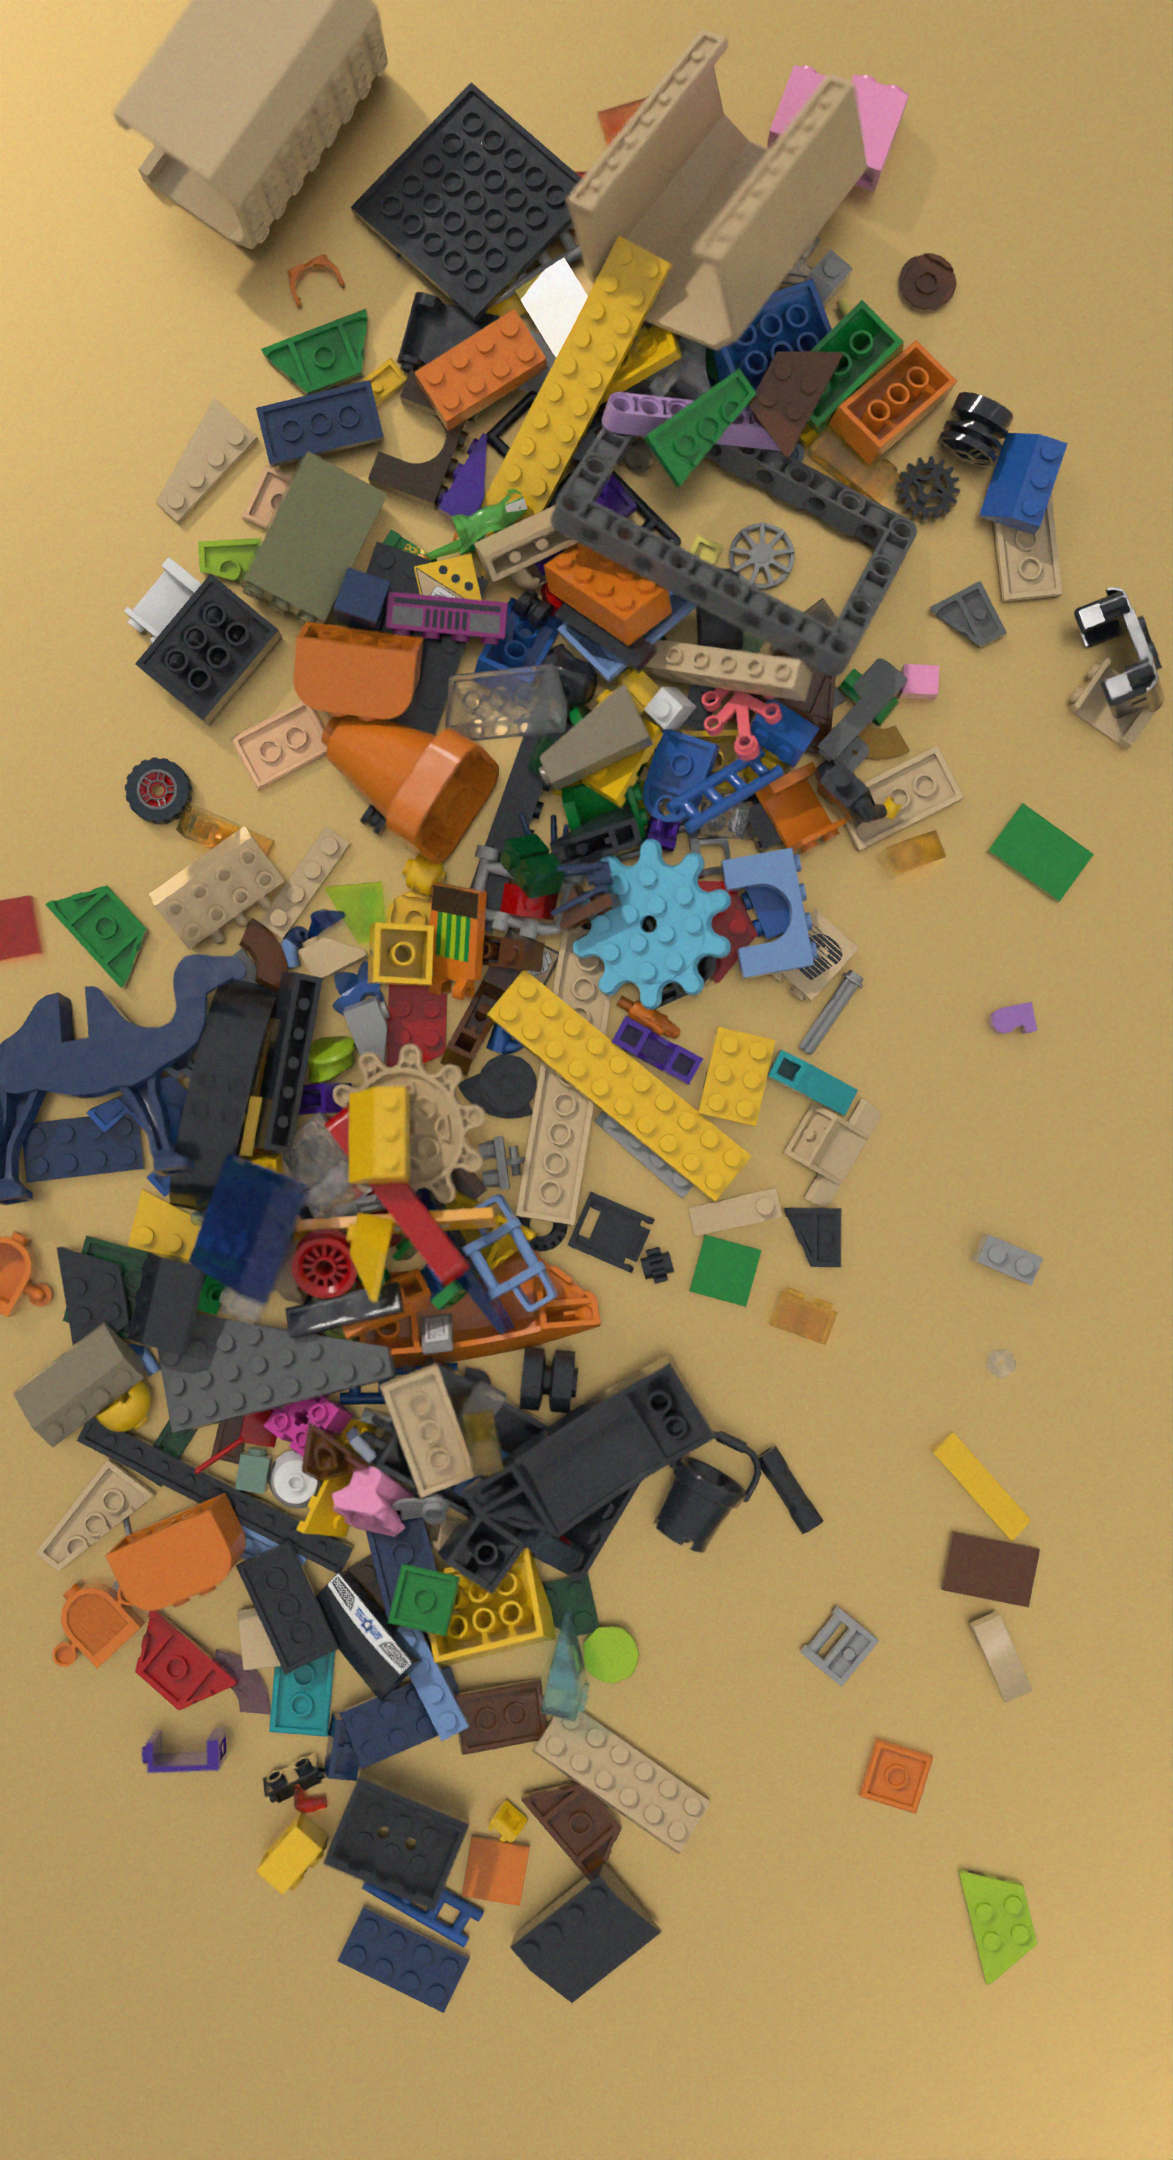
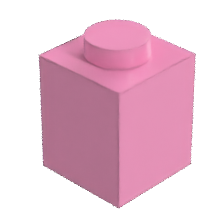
M904 664L902 666L901 673L907 678V683L900 691L899 698L934 700L938 696V665Z

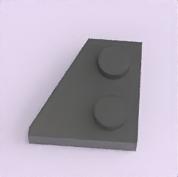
M981 581L930 607L934 615L980 648L1007 634Z

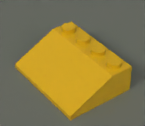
M524 1548L493 1594L453 1567L438 1570V1572L459 1576L461 1579L447 1637L429 1633L434 1663L452 1665L556 1639L551 1607L530 1549Z

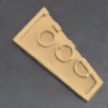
M215 397L156 501L178 524L258 441L257 436Z
M109 1458L35 1554L59 1571L156 1494Z

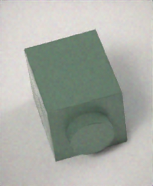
M249 1447V1451H243L240 1454L235 1489L264 1494L268 1490L269 1472L272 1466L273 1455L266 1454V1449Z

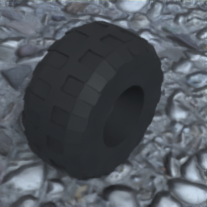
M720 568L740 579L739 573L732 569ZM699 606L696 607L698 645L742 651L743 629Z

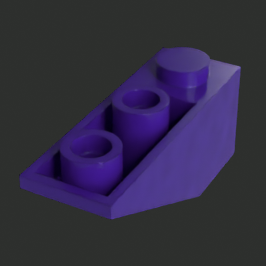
M483 433L479 440L475 438L467 450L468 459L464 465L460 463L452 475V479H454L453 484L449 490H446L445 494L441 493L437 500L439 514L453 522L452 516L457 514L470 516L483 508L481 506L484 502L486 489L487 434Z

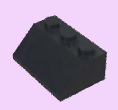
M148 1252L147 1258L142 1265L140 1288L135 1295L136 1306L133 1318L129 1322L128 1338L141 1345L187 1355L206 1267L179 1256Z

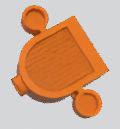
M14 1231L12 1236L0 1237V1314L6 1317L14 1316L25 1294L28 1295L29 1301L38 1307L48 1305L54 1297V1291L49 1284H32L37 1273V1258L33 1249L28 1244L30 1238L17 1231Z
M75 1583L63 1595L67 1601L61 1612L62 1628L71 1641H63L54 1648L52 1653L53 1660L58 1666H70L77 1659L78 1650H80L96 1668H99L145 1624V1621L131 1608L130 1605L133 1604L127 1600L120 1587L116 1592L105 1584L92 1583L80 1588Z

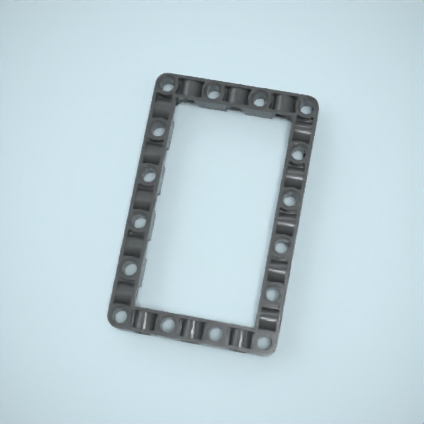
M646 380L640 381L625 392L681 399ZM603 426L558 496L550 519L554 529L831 676L842 674L917 535L915 524L908 518L791 456L789 459L784 458L781 451L714 444L706 453L705 457L718 463L719 467L747 482L752 481L771 491L770 494L800 510L803 508L822 518V521L851 537L854 535L874 546L875 551L832 628L596 503L609 482L615 465L621 463L636 435L613 433Z

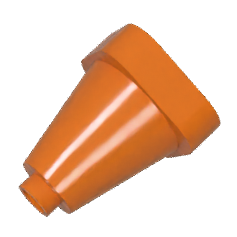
M347 715L346 717L333 716L326 724L321 737L322 744L327 746L328 761L386 818L387 830L404 845L435 864L446 860L456 849L491 795L499 776V765L486 750L452 728L444 729L438 735H434L386 719L364 721L360 720L358 716Z

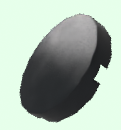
M511 1054L498 1055L489 1060L481 1069L478 1079L479 1093L484 1102L493 1110L503 1113L517 1112L526 1107L533 1099L537 1088L536 1075L530 1064L521 1057Z

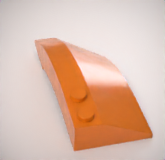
M533 1249L539 1262L543 1261L547 1268L546 1272L558 1293L557 1298L532 1312L526 1311L513 1291L491 1301L487 1295L489 1290L476 1268L470 1266L462 1276L473 1289L452 1308L438 1310L430 1302L428 1308L357 1336V1342L391 1348L394 1368L403 1367L404 1363L411 1366H423L429 1356L442 1363L515 1351L600 1327L601 1323L597 1297L588 1290L584 1291L573 1282L571 1277L555 1265L552 1267L540 1258V1254ZM516 1253L494 1269L492 1273L500 1285L529 1267L522 1254ZM411 1271L391 1272L389 1274L391 1279ZM539 1275L520 1286L532 1304L542 1300L548 1294ZM355 1279V1282L357 1283L356 1291L365 1289V1287L357 1279ZM451 1313L453 1321V1350L423 1354L422 1317Z

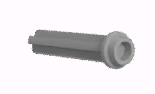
M849 970L847 974L843 973L844 980L800 1043V1049L811 1055L814 1053L856 989L863 987L861 983L864 979L852 970Z

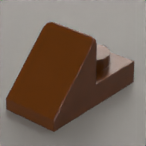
M572 886L567 902L585 893L582 886ZM606 892L597 894L589 898L590 903L587 899L564 911L559 924L561 930L571 931L595 919L597 916L621 906L618 895L607 894Z

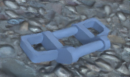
M494 1195L474 1208L489 1207L496 1202L508 1222L492 1232H489L488 1228H479L482 1237L466 1245L462 1250L466 1257L470 1256L489 1290L487 1295L491 1301L513 1291L526 1311H535L557 1298L558 1293L546 1272L547 1268L543 1261L539 1262L520 1228L522 1224L518 1217H515L502 1195ZM510 1234L529 1268L499 1285L480 1250ZM539 1275L548 1294L542 1300L532 1304L520 1286Z

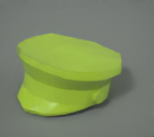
M347 1036L322 1037L312 1042L308 1058L310 1070L308 1078L310 1083H323L350 1068L355 1063L353 1051L356 1044L354 1040Z
M614 1626L598 1627L583 1644L585 1669L594 1678L602 1682L615 1684L632 1676L639 1661V1651L634 1638L624 1628Z

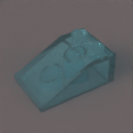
M565 1609L544 1689L541 1713L576 1722L578 1711L584 1713L589 1683L584 1682L586 1671L572 1611Z

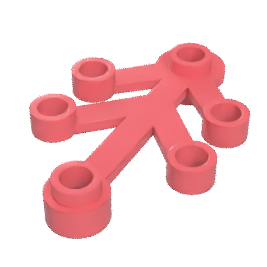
M716 688L715 691L706 692L702 696L704 708L710 712L718 710L721 706V700L731 690ZM734 691V696L717 715H711L705 719L704 727L709 735L717 736L722 733L724 725L736 712L739 736L734 743V749L740 760L751 761L759 755L760 747L757 739L751 735L749 709L764 717L765 721L769 724L779 722L782 718V713L779 706L775 703L765 704L746 692ZM762 695L765 699L775 698L773 696ZM715 699L713 703H708L709 700ZM772 711L776 712L774 715H768ZM712 724H718L716 727L710 728Z

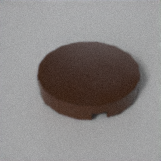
M933 253L914 256L902 267L898 278V293L903 302L912 310L920 313H934L944 308L953 297L956 288L954 270L951 264L942 256Z

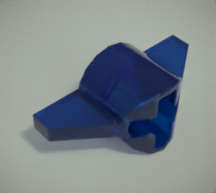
M328 909L313 912L310 917L311 924L308 938L311 939L319 936L335 926L337 922L346 917L345 913Z

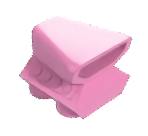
M370 1466L367 1469L354 1472L350 1485L332 1494L335 1504L333 1510L345 1516L344 1521L347 1524L360 1530L395 1537L406 1528L396 1512L398 1510L393 1509V1504L401 1499L415 1498V1495L388 1474Z

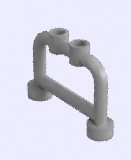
M477 845L475 857L480 858L473 889L485 890L489 872L512 878L507 870L503 868L502 864L498 862L500 850ZM586 874L564 877L560 890L563 891L560 906L567 903L573 885L578 883L584 884ZM486 908L485 920L492 922L490 928L508 932L510 926L520 929L519 935L536 939L537 934L554 935L561 931L559 924L563 912L557 915L553 923L546 924Z

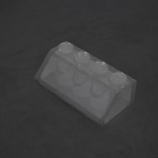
M554 664L449 675L445 729L452 728L472 741L566 731L567 701L556 665Z

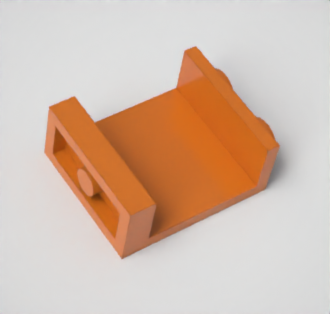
M813 761L778 778L755 793L785 847L792 848L793 853L800 849L803 854L818 846L816 841L821 838L824 842L833 839L840 834L838 829L847 823L845 818H842L832 824L807 779L814 775L816 769Z

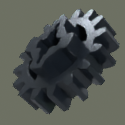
M930 456L927 463H924L920 457L916 461V467L908 463L906 466L908 473H900L898 478L903 482L897 483L895 490L902 493L897 496V502H905L902 508L903 512L909 509L913 511L911 514L912 519L919 514L922 515V522H926L928 516H932L934 521H938L939 512L947 516L950 512L948 506L954 507L957 500L953 497L959 495L960 489L954 486L959 482V477L951 478L950 475L954 468L950 467L945 470L943 468L945 462L943 459L937 465L934 464L933 456ZM925 471L931 472L930 474L923 476L918 474L920 472ZM940 477L944 480L946 488L942 487ZM927 485L932 487L929 494L923 492ZM909 490L914 492L915 502L911 498ZM931 503H935L938 505L930 508L924 507L925 505Z

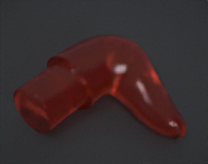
M299 1787L294 1788L293 1804L298 1812L311 1813L328 1807L326 1796L305 1798Z

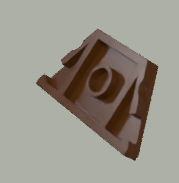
M776 352L756 390V395L749 403V409L760 421L764 430L775 442L784 458L789 459L843 358L842 353Z
M576 1782L527 1793L521 1797L524 1805L585 1877L603 1862L608 1861L612 1852V1846L620 1834L622 1825L598 1797Z

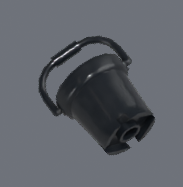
M713 1431L716 1435V1441L740 1453H746L754 1464V1474L746 1492L740 1484L720 1470L693 1457L683 1456L669 1464L670 1468L673 1469L674 1478L662 1506L653 1521V1524H657V1530L675 1543L682 1546L683 1542H693L690 1550L703 1553L706 1551L711 1540L731 1511L738 1508L742 1502L750 1500L761 1476V1462L756 1452L747 1446V1442L724 1431Z

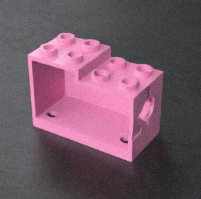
M793 66L769 132L768 148H772L826 76L817 73L810 66ZM854 74L851 82L855 83L867 169L855 185L875 192L900 125L909 94L896 85L886 86L876 82L871 76H858Z

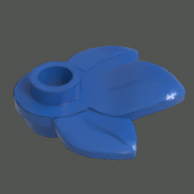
M367 961L362 962L357 975L348 972L336 973L334 975L335 987L341 997L334 1002L332 1007L341 1015H344L345 1007L361 1002L368 996L378 995L380 1002L385 1001L384 995L379 990L380 984H367Z

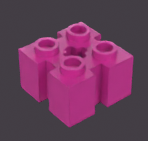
M329 1395L287 1405L284 1408H275L264 1427L279 1439L291 1442L289 1446L304 1457L309 1422L332 1435L334 1432L341 1434L354 1414L338 1401L327 1398Z

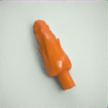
M622 995L616 1004L618 1007L629 1012L628 1017L647 1027L657 1035L661 1036L663 1034L673 1039L680 1036V1028L668 1020L667 1015L660 1013L656 1009L652 1011L646 1009L639 1000L633 1002Z

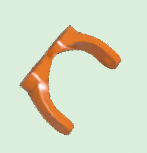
M321 254L309 260L306 264L297 265L287 271L290 291L297 307L302 306L301 299L296 293V283L299 277L310 268L322 267L331 270L336 275L340 286H345L338 268L327 258L326 254Z

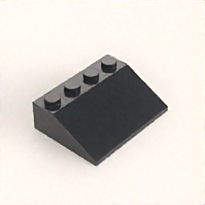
M210 573L135 665L208 726L282 635L275 626Z
M603 1862L517 1931L510 1948L532 1973L573 2003L659 1935L661 1929Z

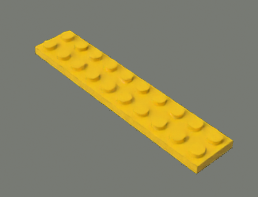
M618 236L497 472L481 507L497 504L508 495L507 490L517 489L524 497L527 510L513 525L547 509L673 266L671 263Z
M523 970L486 1015L711 1201H717L751 1158L749 1153L703 1115L699 1114L698 1111L624 1050L612 1043L608 1037L526 970Z

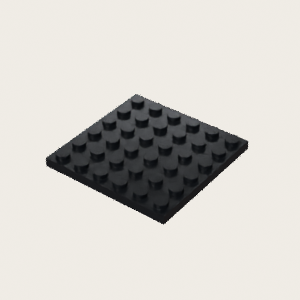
M471 82L351 206V210L477 322L572 223L566 199L578 186L582 178Z

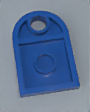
M663 728V736L657 745L644 783L643 800L647 810L655 818L668 823H679L689 819V817L681 809L669 815H664L661 810L663 802L667 799L672 800L708 778L712 772L720 746ZM703 795L691 802L697 809L700 806Z

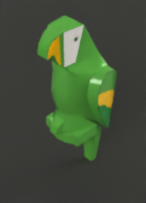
M517 489L507 490L508 495L497 504L483 507L470 516L463 514L452 516L451 518L458 535L457 540L427 553L429 559L432 560L460 552V555L474 551L476 550L474 543L510 527L527 510L522 493Z

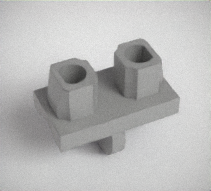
M503 1136L494 1137V1140L478 1144L479 1152L482 1154L483 1159L496 1158L498 1169L482 1171L484 1187H500V1190L509 1189L507 1165H511L512 1176L521 1175L520 1163L525 1162V1157L519 1158L518 1147L514 1146L509 1147L510 1159H506Z

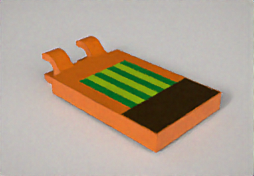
M440 882L432 884L430 925L434 926L432 963L434 975L432 977V985H429V993L440 995L441 991L450 992L451 980H454L456 983L452 989L453 998L464 1000V997H474V980H479L482 977L486 891Z

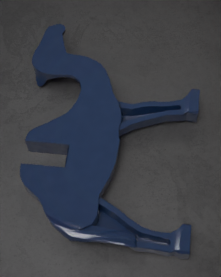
M204 954L185 956L178 963L174 971L173 988L176 1011L171 1021L161 1027H142L131 1023L118 1009L111 997L94 986L85 987L88 1038L74 1040L72 1007L69 998L57 992L44 996L34 1005L20 1029L0 1044V1205L6 1206L33 1200V1192L27 1189L19 1180V1158L21 1147L38 1115L47 1092L69 1098L87 1099L121 1091L131 1101L148 1136L150 1153L153 1157L154 1173L161 1176H172L195 1171V1163L177 1152L172 1139L169 1114L161 1096V1075L165 1069L192 1051L200 1041L207 1021V995L222 985L233 980H243L246 977L247 969L238 957L209 956Z

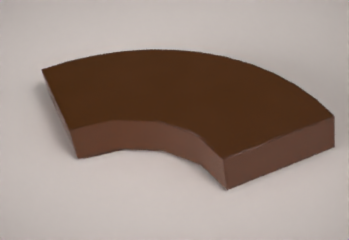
M251 918L239 945L248 951L255 962L257 971L255 982L271 990L279 991L282 972H288L286 956L279 941L272 932L259 921Z

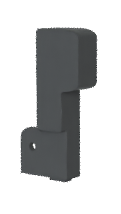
M878 658L854 684V692L860 700L817 746L820 750L819 754L828 762L832 761L835 765L838 762H842L853 773L869 754L868 745L858 736L904 688L907 678L891 663ZM857 751L858 755L854 756L852 752Z

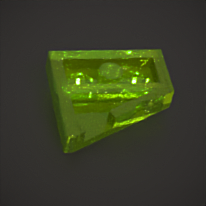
M381 881L325 887L326 893L358 943L369 942L370 924L375 922L386 923Z

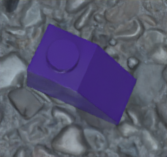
M352 1083L304 1085L298 1115L340 1112L344 1107L334 1101L333 1090L340 1084L352 1087Z

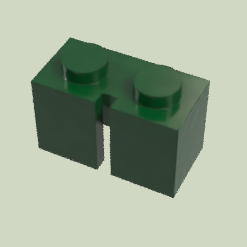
M536 833L506 839L500 860L503 868L507 870L530 899L560 893L566 871L559 872L556 870L557 866H562L561 862L553 853L549 854L550 849Z

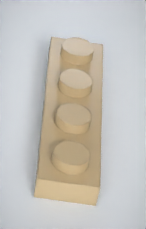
M326 826L259 922L284 939L351 843Z

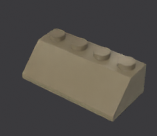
M103 1322L15 1390L13 1395L33 1430L53 1448L144 1378V1361Z

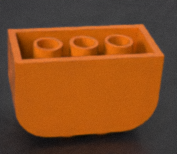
M306 621L296 637L293 677L295 691L304 704L315 710L329 712V715L334 717H345L347 714L358 716L360 720L364 721L397 717L407 709L418 686L424 637L402 636L389 632Z
M223 1493L122 1537L105 1557L123 1594L131 1604L148 1611L159 1610L171 1604L176 1608L187 1603L192 1595L199 1593L200 1596H204L216 1589L215 1585L225 1579L243 1556L246 1548V1537L226 1493Z

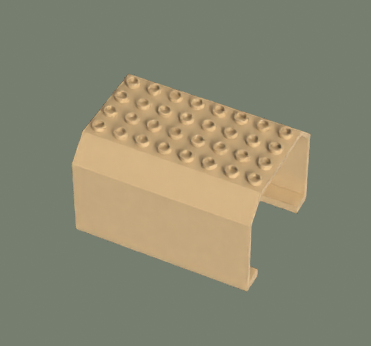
M192 0L112 113L117 125L127 132L132 128L155 144L138 169L143 181L231 242L250 249H254L257 243L261 244L268 236L270 231L268 227L273 220H278L285 212L287 206L285 203L290 196H295L300 191L303 185L302 179L307 172H312L317 167L320 161L319 155L324 148H329L334 143L337 137L336 131L341 124H346L351 119L354 113L353 107L358 100H363L368 95L372 80L376 75L380 76L385 71L388 61L379 10L370 0Z
M701 29L566 201L588 277L593 284L601 272L618 236L629 240L673 265L644 321L718 350L738 340L865 172L867 163L855 83L831 74L825 77L771 149L749 141L724 114L714 65L728 48L727 38Z

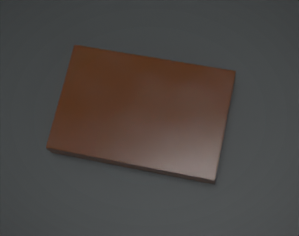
M952 1531L941 1590L1029 1607L1040 1549Z
M539 1678L454 1694L470 1726L458 1732L462 1755L539 1741L547 1728L542 1684Z

